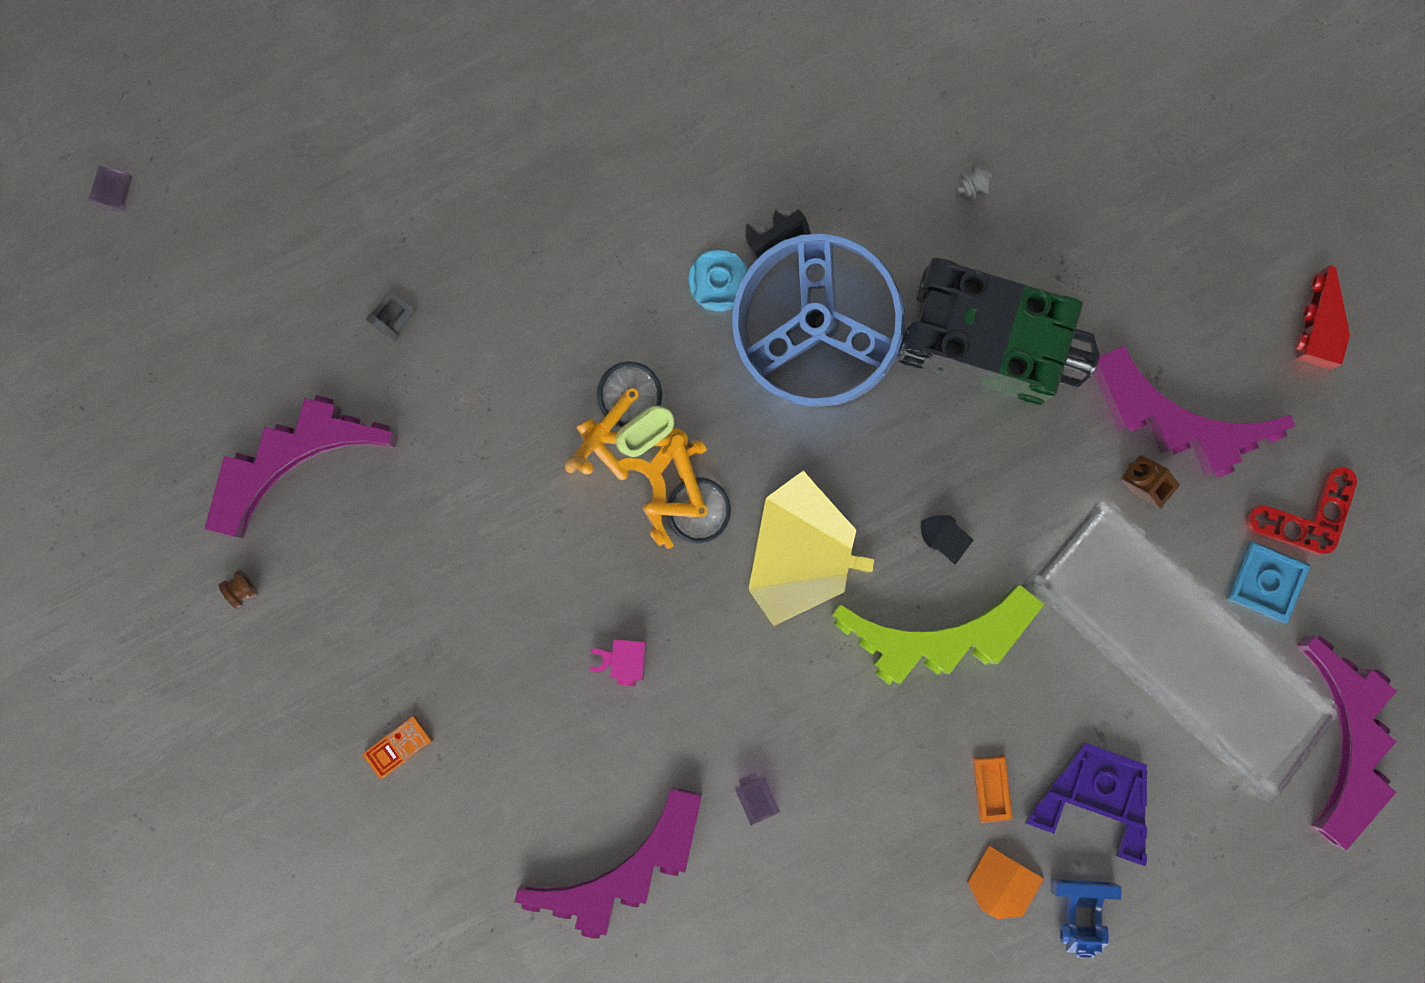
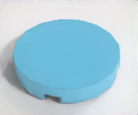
M722 249L706 251L690 267L688 277L690 293L696 302L707 310L718 312L730 310L733 308L739 284L748 271L747 266L731 251Z

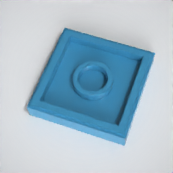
M1249 541L1226 599L1287 624L1311 565L1254 541Z

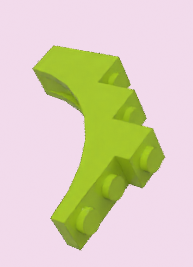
M1015 585L996 605L980 616L956 627L933 632H907L885 628L859 617L842 605H839L831 615L836 619L833 624L846 635H849L852 631L861 638L858 644L871 655L876 651L880 654L873 663L878 668L875 674L890 685L893 681L901 684L922 656L926 658L923 664L937 675L941 671L945 674H950L970 647L974 649L971 654L985 665L989 662L999 664L1045 604L1021 585Z

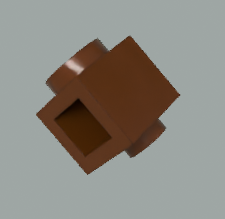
M1142 455L1135 462L1129 464V468L1121 478L1133 495L1159 509L1164 506L1180 486L1168 468Z

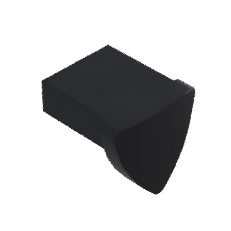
M936 515L921 521V534L924 542L933 551L936 550L954 565L957 564L974 541L956 524V519L952 516Z

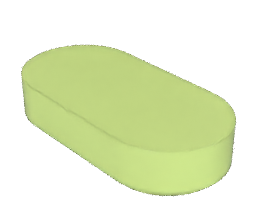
M658 405L644 410L618 431L616 446L619 451L631 457L642 455L670 434L674 427L672 412L668 408Z

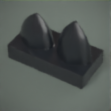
M775 209L773 227L770 229L755 223H747L745 229L746 240L755 261L764 252L782 241L800 235L811 234L807 219L799 209L795 212Z

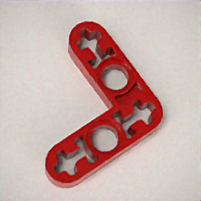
M1347 467L1332 469L1326 474L1311 521L1270 506L1262 505L1248 511L1245 519L1246 526L1257 535L1313 554L1323 555L1331 553L1339 543L1357 486L1356 474ZM1343 475V481L1347 482V486L1340 487L1337 496H1343V500L1339 497L1328 496L1329 493H1336L1338 483L1334 481V477ZM1328 502H1332L1338 507L1339 513L1334 520H1330L1324 515L1323 509ZM1264 512L1266 520L1278 521L1276 527L1269 524L1258 527L1259 521L1255 520V516L1261 515ZM1289 521L1296 523L1299 527V535L1295 539L1288 538L1284 533V526ZM1324 533V539L1328 541V545L1319 548L1318 541L1305 538L1308 534L1319 536Z

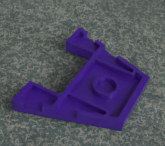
M1083 743L1028 815L1025 823L1054 834L1065 802L1125 823L1116 856L1146 867L1147 826H1145V806H1147V765Z

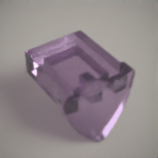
M99 165L87 201L106 210L124 212L126 208L124 203L132 175L128 172Z

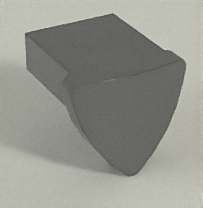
M390 290L372 313L368 314L366 320L381 334L396 341L399 337L397 334L414 315L416 310Z

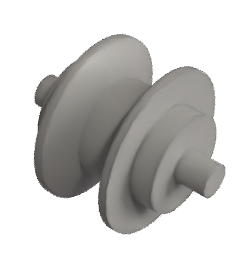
M974 165L972 167V174L967 175L963 171L960 173V187L957 188L959 194L963 192L965 196H969L972 200H976V192L980 190L985 194L989 193V179L992 178L991 172L985 173L983 169H979Z

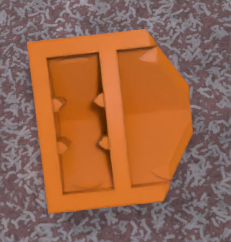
M988 845L967 883L981 910L996 919L1021 917L1025 914L1044 878Z

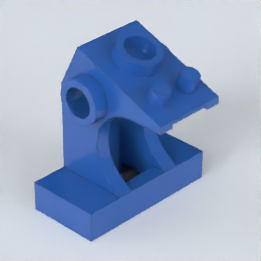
M1051 879L1050 892L1056 896L1066 897L1065 924L1060 926V942L1066 944V952L1076 953L1078 958L1096 957L1095 954L1102 953L1109 940L1108 927L1102 926L1103 903L1105 899L1121 900L1122 887L1115 882ZM1076 907L1091 908V926L1076 925Z

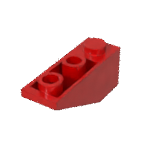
M1329 265L1319 273L1317 272L1312 280L1311 290L1314 293L1311 302H1308L1304 309L1303 320H1306L1303 332L1301 331L1296 338L1295 349L1298 350L1296 360L1332 370L1343 364L1350 331L1337 269L1335 266Z

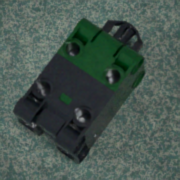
M932 258L925 268L916 300L921 302L916 322L911 323L910 327L908 326L906 329L898 362L913 368L925 369L1011 395L1036 405H1044L1045 402L1056 396L1059 385L1076 390L1093 376L1100 354L1094 334L1076 329L1083 307V302L1069 296L1057 295L961 266L943 258ZM1077 340L1090 344L1092 352L1072 347V341ZM1064 367L1085 373L1086 376L1080 380L1063 375Z

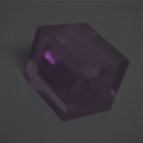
M756 772L738 780L740 785L735 787V791L750 825L780 812L764 774L757 777Z

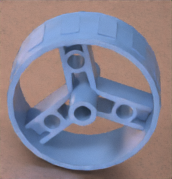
M823 233L808 234L778 243L764 252L750 266L739 284L733 303L732 329L735 345L743 364L757 382L769 392L795 404L812 407L837 406L856 400V398L874 389L888 375L894 362L899 357L905 339L906 312L903 296L895 278L880 258L863 245L848 238ZM833 248L844 249L863 257L875 266L885 278L892 293L896 314L893 339L836 312ZM798 252L801 312L751 346L748 334V312L753 294L762 278L776 263ZM815 266H822L825 270L823 279L818 282H812L809 277L811 269ZM825 288L827 306L816 302L811 303L812 289ZM824 315V323L816 328V319ZM839 320L852 328L846 342L831 338L839 329ZM800 325L812 337L795 345L794 340L789 334ZM860 334H867L870 338V346L864 351H858L854 347V340ZM779 339H784L788 345L786 353L782 356H776L773 352V345ZM820 341H824L878 368L865 382L852 390L826 398L799 396L783 389L769 377V375Z

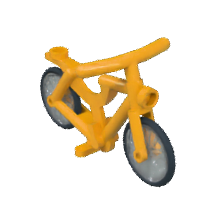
M632 361L613 365L603 374L597 387V401L604 416L597 424L591 417L576 426L584 440L574 455L567 458L565 470L572 473L578 469L584 474H591L594 467L586 459L593 451L620 480L627 479L629 470L643 473L650 480L653 488L652 498L643 505V510L654 527L649 533L659 547L663 544L667 549L674 546L663 528L662 515H667L671 529L685 541L700 544L717 538L728 525L731 507L726 492L719 484L708 478L695 477L689 456L692 454H702L707 451L701 440H692L688 443L686 433L681 429L673 428L670 434L654 445L661 446V448L650 463L640 458H623L618 460L604 444H616L618 431H610L614 425L623 427L647 408L655 405L661 406L663 395L658 377L646 365ZM673 458L681 483L675 487L670 494L668 502H666V486L661 473Z

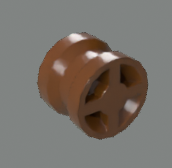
M242 570L235 572L234 578L231 580L222 581L218 585L224 598L235 609L242 607L246 599H253L259 594L252 580Z

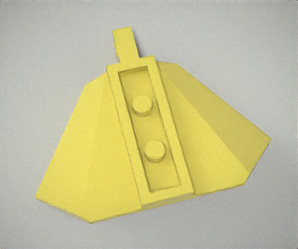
M804 471L766 497L748 590L773 627L844 593L848 568L871 573L875 559L851 555L856 529Z

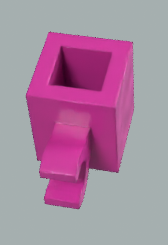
M613 640L612 652L599 648L592 649L591 654H599L603 662L598 667L590 666L589 670L598 673L611 665L610 678H617V685L636 686V680L644 679L647 642Z

